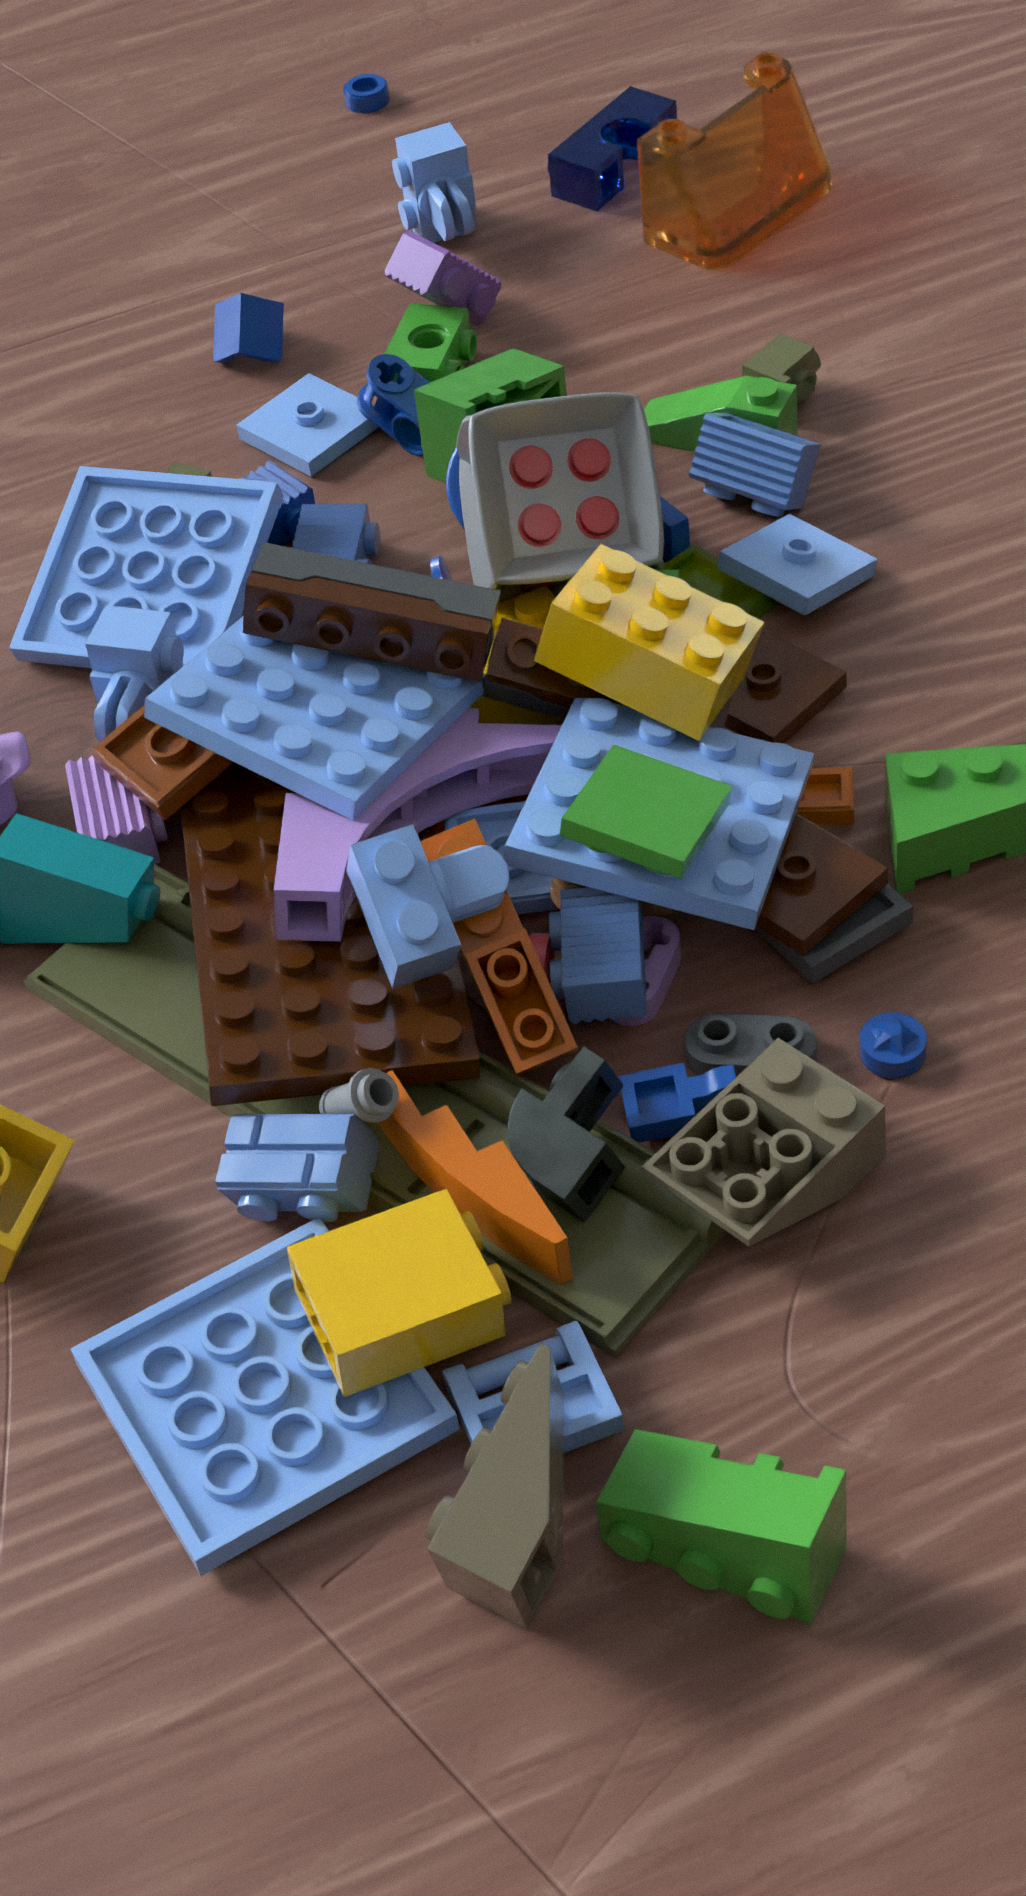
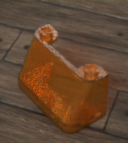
M763 51L744 66L743 80L747 86L755 89V91L701 129L688 125L679 119H667L637 139L644 243L701 268H726L736 263L831 190V165L793 67L788 60L774 52Z

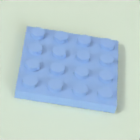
M80 466L9 646L10 651L18 661L92 668L85 643L105 605L171 612L176 636L180 637L183 641V664L185 665L241 618L244 610L246 582L263 542H268L284 497L278 483Z
M242 616L145 698L144 718L353 821L484 694L482 684L485 674H483L481 682L244 634L242 633L244 616Z
M575 698L505 844L504 860L507 866L754 930L810 776L814 753L792 748L784 743H772L732 733L723 728L709 727L701 740L698 741L630 707L615 704L603 698ZM613 745L733 786L730 804L682 879L667 874L653 873L640 864L609 853L592 851L584 844L560 836L561 818Z
M316 1218L71 1348L76 1365L200 1576L460 1430L456 1412L424 1367L347 1397L343 1396L294 1290L287 1247L329 1232L321 1219Z

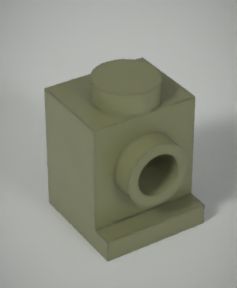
M780 333L742 365V376L767 377L775 381L797 385L798 405L802 401L807 400L812 392L815 391L816 372L820 369L821 361L813 346Z

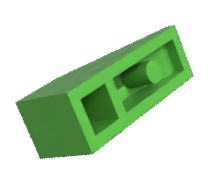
M746 375L650 399L644 408L653 444L693 452L698 446L697 440L701 435L700 429L703 426V418L707 413H728L798 436L797 385L775 381L767 377L758 378Z

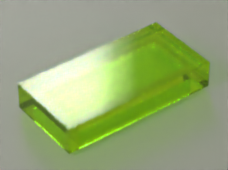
M693 544L664 564V570H679L680 579L687 582L690 587L722 602L737 605L745 613L757 619L775 608L774 599L717 569L718 558L696 544Z

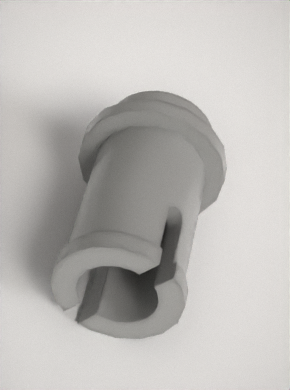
M374 1068L364 1069L351 1077L349 1083L327 1089L319 1101L320 1114H355L364 1122H381L390 1117L395 1110L399 1099L398 1087L394 1079L381 1070Z

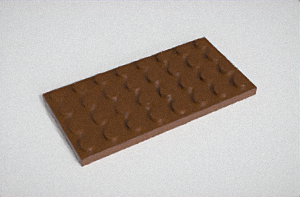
M234 762L181 807L211 1107L322 1095L329 1088L349 1083L351 1077L358 1071L368 1068L379 1069L384 1073L393 1070L402 1086L480 1078V1057L458 956L453 969L392 989L357 897H355L348 910L341 942L276 940L274 882L286 793L296 792ZM431 826L417 834L420 841L432 837Z

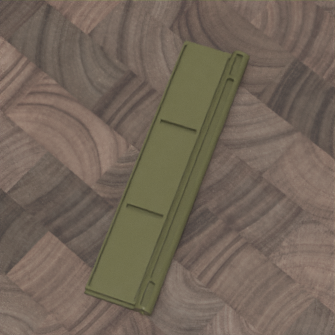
M154 864V884L160 886L161 891L159 903L151 920L148 922L142 920L129 942L65 943L28 975L23 982L25 988L211 1105L189 885L186 881ZM478 1050L480 1078L403 1086L422 1116L447 1104L477 1151L503 1140L511 1152L508 1141V1119L518 1093L521 1089H524L541 1101L549 1094V1090L523 1075L516 1076L513 1069ZM322 1095L213 1107L229 1117L235 1116V1114H320L319 1101ZM598 1120L590 1133L608 1144L623 1163L625 1169L585 1223L550 1200L525 1173L568 1238L573 1279L560 1285L507 1254L482 1234L484 1249L480 1253L487 1266L493 1263H497L500 1266L508 1283L510 1293L561 1325L577 1321L587 1341L612 1357L617 1358L725 1236L727 1231L642 1172V1166L656 1153L655 1151L605 1122ZM364 1122L378 1136L380 1142L375 1170L370 1173L372 1185L368 1204L383 1212L433 1194L434 1192L411 1170L377 1123Z

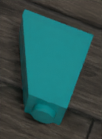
M18 813L15 814L0 836L1 943L129 942L141 921H150L157 909L161 891L160 886L154 884V857Z

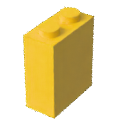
M447 1188L287 1247L294 1290L344 1397L505 1336L503 1306L511 1303L508 1283L497 1263L487 1266L480 1253L484 1249L483 1241L473 1215L470 1211L459 1213Z

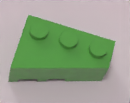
M512 348L414 389L426 476L446 483L449 461L457 446V436L461 422L466 416L492 407L516 403L519 399L534 400L567 396L564 366Z
M1026 744L885 753L884 807L895 889L899 894L914 890L916 880L947 871L952 878L969 872L970 863L1000 853L1005 860L1026 854Z
M635 1429L596 1502L601 1541L606 1542L613 1551L628 1560L644 1562L648 1559L676 1570L685 1581L704 1590L720 1588L748 1599L753 1607L770 1617L786 1619L790 1616L811 1625L847 1549L846 1469L824 1465L818 1478L782 1471L784 1462L778 1456L759 1453L753 1465L718 1459L721 1451L716 1444Z

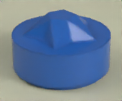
M888 1012L872 1017L863 1025L860 1031L859 1054L862 1063L872 1073L885 1078H901L913 1074L923 1065L926 1058L927 1036L925 1029L915 1018L903 1013Z

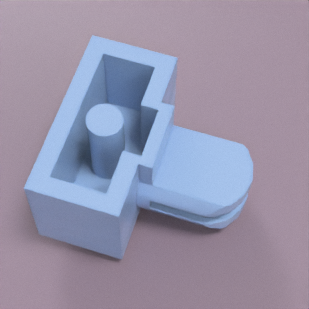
M448 122L395 138L398 158L392 160V168L396 182L403 190L404 200L398 202V209L404 228L406 230L412 229L415 234L433 243L454 239L455 236H464L477 230L474 212L476 208L472 174L469 171L467 146L451 123Z
M105 605L85 643L92 667L90 680L98 704L94 712V730L98 742L102 741L145 705V698L184 666L183 641L180 637L176 636L171 612Z
M413 824L351 844L346 870L392 989L453 969L461 946L453 923L497 908L503 901L509 880L507 863L499 852L487 845L474 846L428 862Z

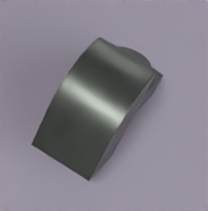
M586 1047L581 1049L572 1062L565 1064L558 1070L551 1082L549 1094L543 1101L524 1089L520 1090L512 1105L507 1128L511 1152L521 1169L550 1200L584 1223L625 1169L623 1163L608 1144L590 1133L624 1085L606 1060Z

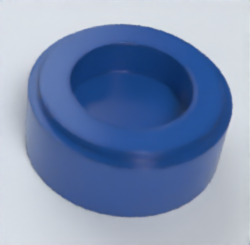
M358 75L350 79L343 88L346 107L353 112H375L384 108L390 101L388 83L379 75Z

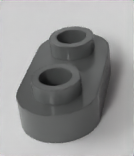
M715 1013L698 1018L688 1027L684 1037L685 1057L688 1067L697 1076L703 1075L717 1067L733 1064L737 1077L777 1038H780L817 1062V1037L813 1028L808 1023L796 1017Z

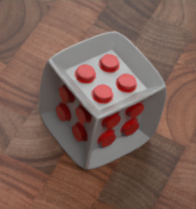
M599 392L536 399L492 407L466 416L462 420L457 436V451L460 456V497L469 562L475 586L500 590L499 603L543 586H547L556 598L600 544L613 550L623 551L631 555L636 561L650 568L664 570L662 559L664 544L663 519L654 453L647 419L638 395L620 392Z

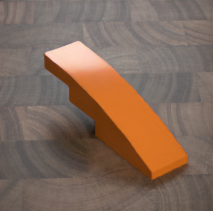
M393 1070L387 1072L386 1074L390 1075L397 1084L399 1099L393 1114L386 1120L377 1122V1124L411 1170L434 1193L447 1188L459 1213L470 1211L480 1233L501 1250L560 1285L572 1280L573 1274L568 1238L503 1140L477 1151L447 1104L422 1116Z

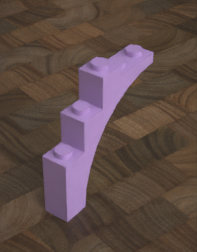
M468 708L353 821L298 793H286L274 882L276 940L341 942L348 910L356 897L346 871L351 844L412 824L418 834L423 829L461 811L504 798L529 795L562 725L479 723V709Z

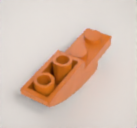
M475 818L420 841L428 862L474 846L487 845ZM507 889L503 901L497 908L454 922L453 925L461 943L460 952L516 1076L577 1051L578 1047L529 935L522 926Z

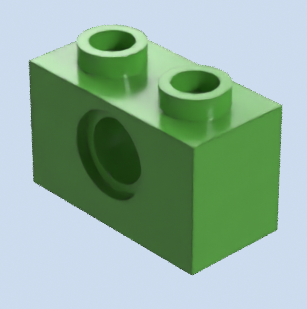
M410 303L384 354L396 355L402 358L430 383L464 369L468 361L474 360L478 346L477 332L470 328L468 308ZM397 372L395 373V376H394V379H393L394 382H397V379H398V373H397Z

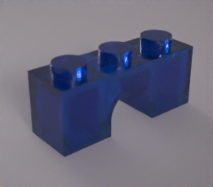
M632 86L627 88L547 155L551 196L598 212L625 189L623 160H638L653 165L679 142L676 100Z

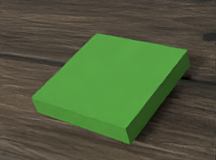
M613 745L561 818L560 836L584 844L592 851L609 853L640 864L653 873L667 874L682 879L730 804L733 786Z

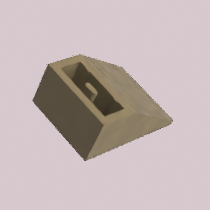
M777 1038L642 1166V1172L750 1247L843 1199L886 1156L885 1106L780 1038Z
M542 1343L537 1347L529 1364L519 1361L511 1371L501 1395V1402L506 1404L493 1429L490 1430L484 1427L474 1438L464 1461V1470L469 1472L455 1498L445 1496L440 1501L426 1530V1539L431 1541L427 1550L446 1587L526 1630L563 1563L564 1394L551 1349Z

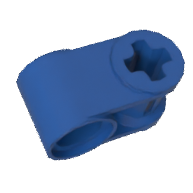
M391 354L378 355L368 364L366 372L368 383L358 393V409L365 418L374 422L394 438L405 451L417 456L423 455L414 389L430 382L411 368L402 358ZM397 372V373H398V379H397V382H394L393 379H394L395 373ZM374 396H376L377 400L375 402V405L373 406L372 399Z

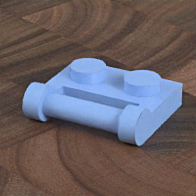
M577 1321L555 1328L556 1336L468 1369H465L463 1363L441 1371L453 1408L458 1413L470 1444H472L482 1428L493 1429L506 1404L501 1402L502 1392L481 1400L478 1399V1395L504 1386L515 1365L519 1361L529 1364L540 1343L550 1347L555 1366L563 1363L568 1365L567 1368L557 1371L564 1394V1453L624 1430L622 1413Z

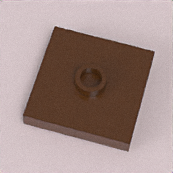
M762 629L746 674L732 695L725 727L740 735L772 743H785L847 687V672Z
M796 813L756 926L804 956L888 884V868Z

